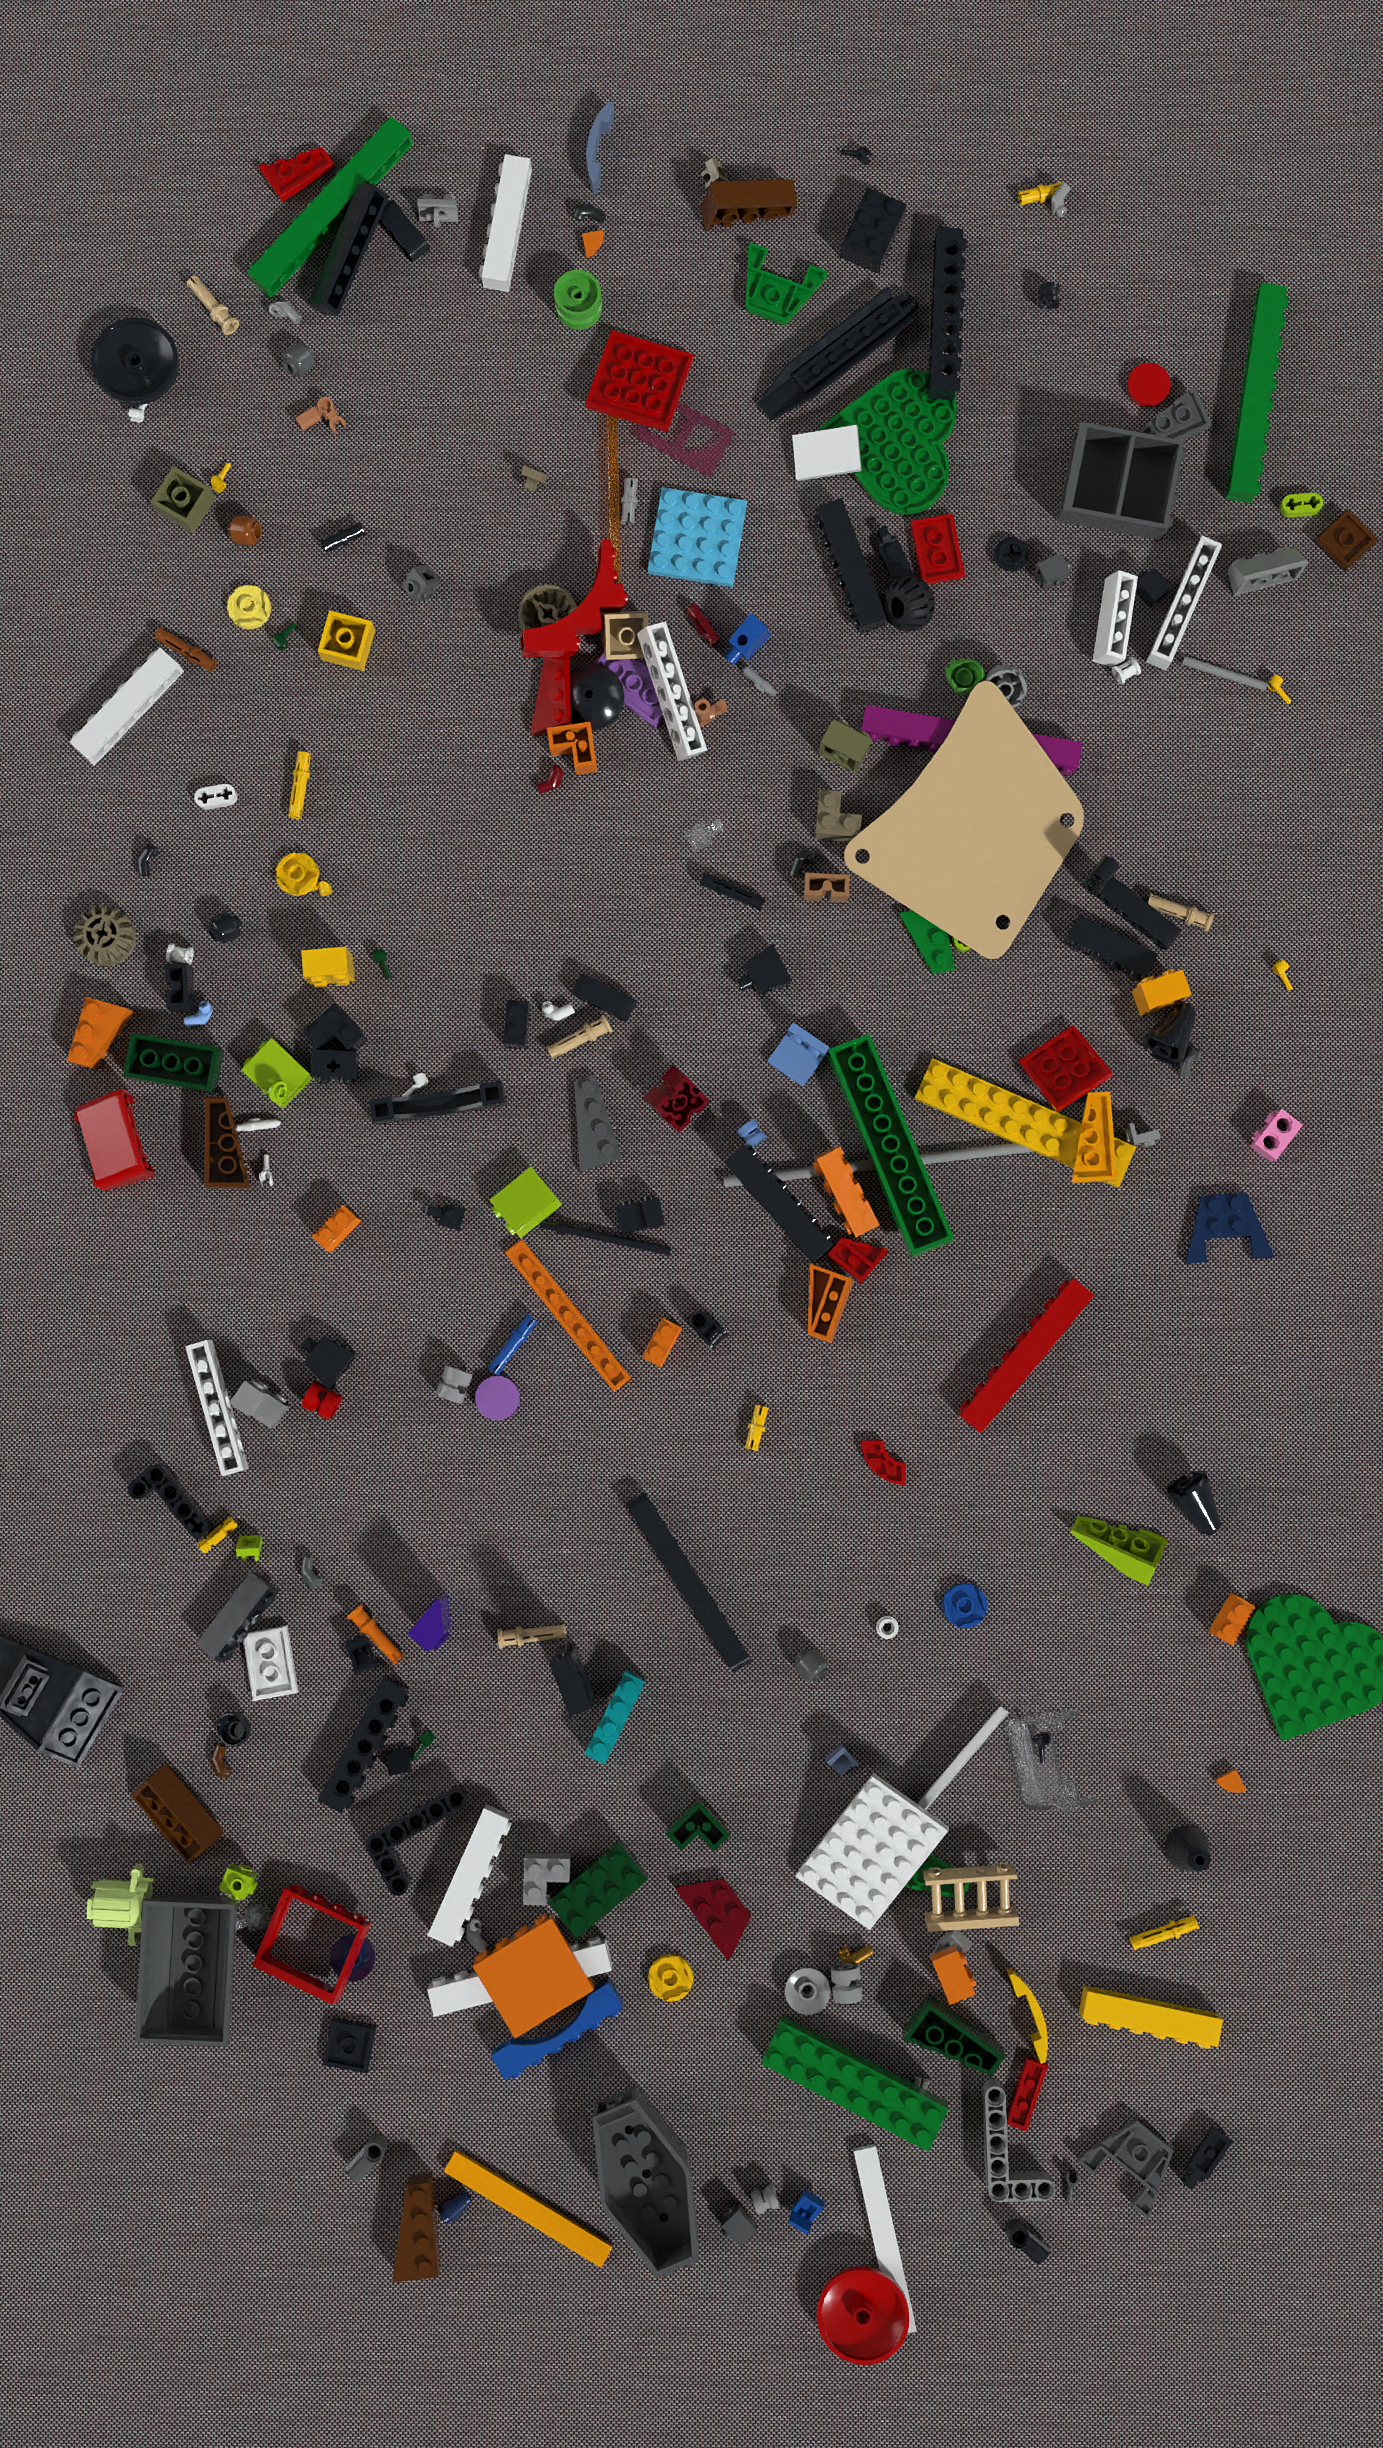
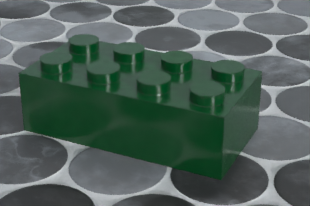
M131 1033L123 1076L134 1081L216 1094L224 1051L219 1047Z
M620 1838L574 1875L570 1882L564 1883L549 1896L548 1903L575 1938H577L648 1880V1873Z

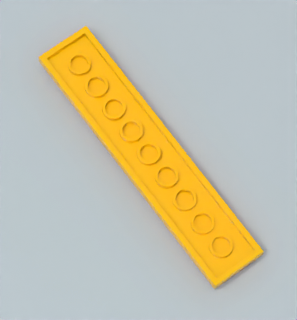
M932 1058L914 1100L1010 1142L1024 1146L1033 1152L1072 1169L1074 1168L1081 1129L1080 1122ZM1114 1137L1117 1180L1104 1183L1119 1188L1136 1146Z

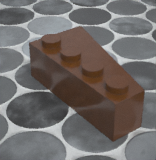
M738 179L735 181L724 182L723 180H716L711 182L700 207L706 231L712 230V225L716 224L729 227L732 226L731 222L743 220L744 224L753 223L759 217H763L764 220L792 216L798 203L793 179H757L755 181Z
M205 1098L204 1187L206 1189H252L229 1099Z
M433 2173L410 2175L407 2182L392 2282L439 2277L442 2266Z

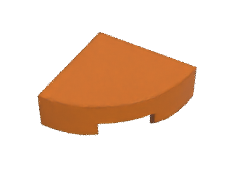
M603 230L582 234L586 258L593 256L603 244Z
M1232 1769L1215 1778L1218 1785L1229 1792L1240 1793L1246 1791L1236 1769Z

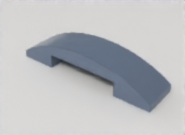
M610 101L597 115L587 142L588 179L592 193L595 195L598 194L602 175L601 163L596 162L601 133L610 134L614 118V105Z

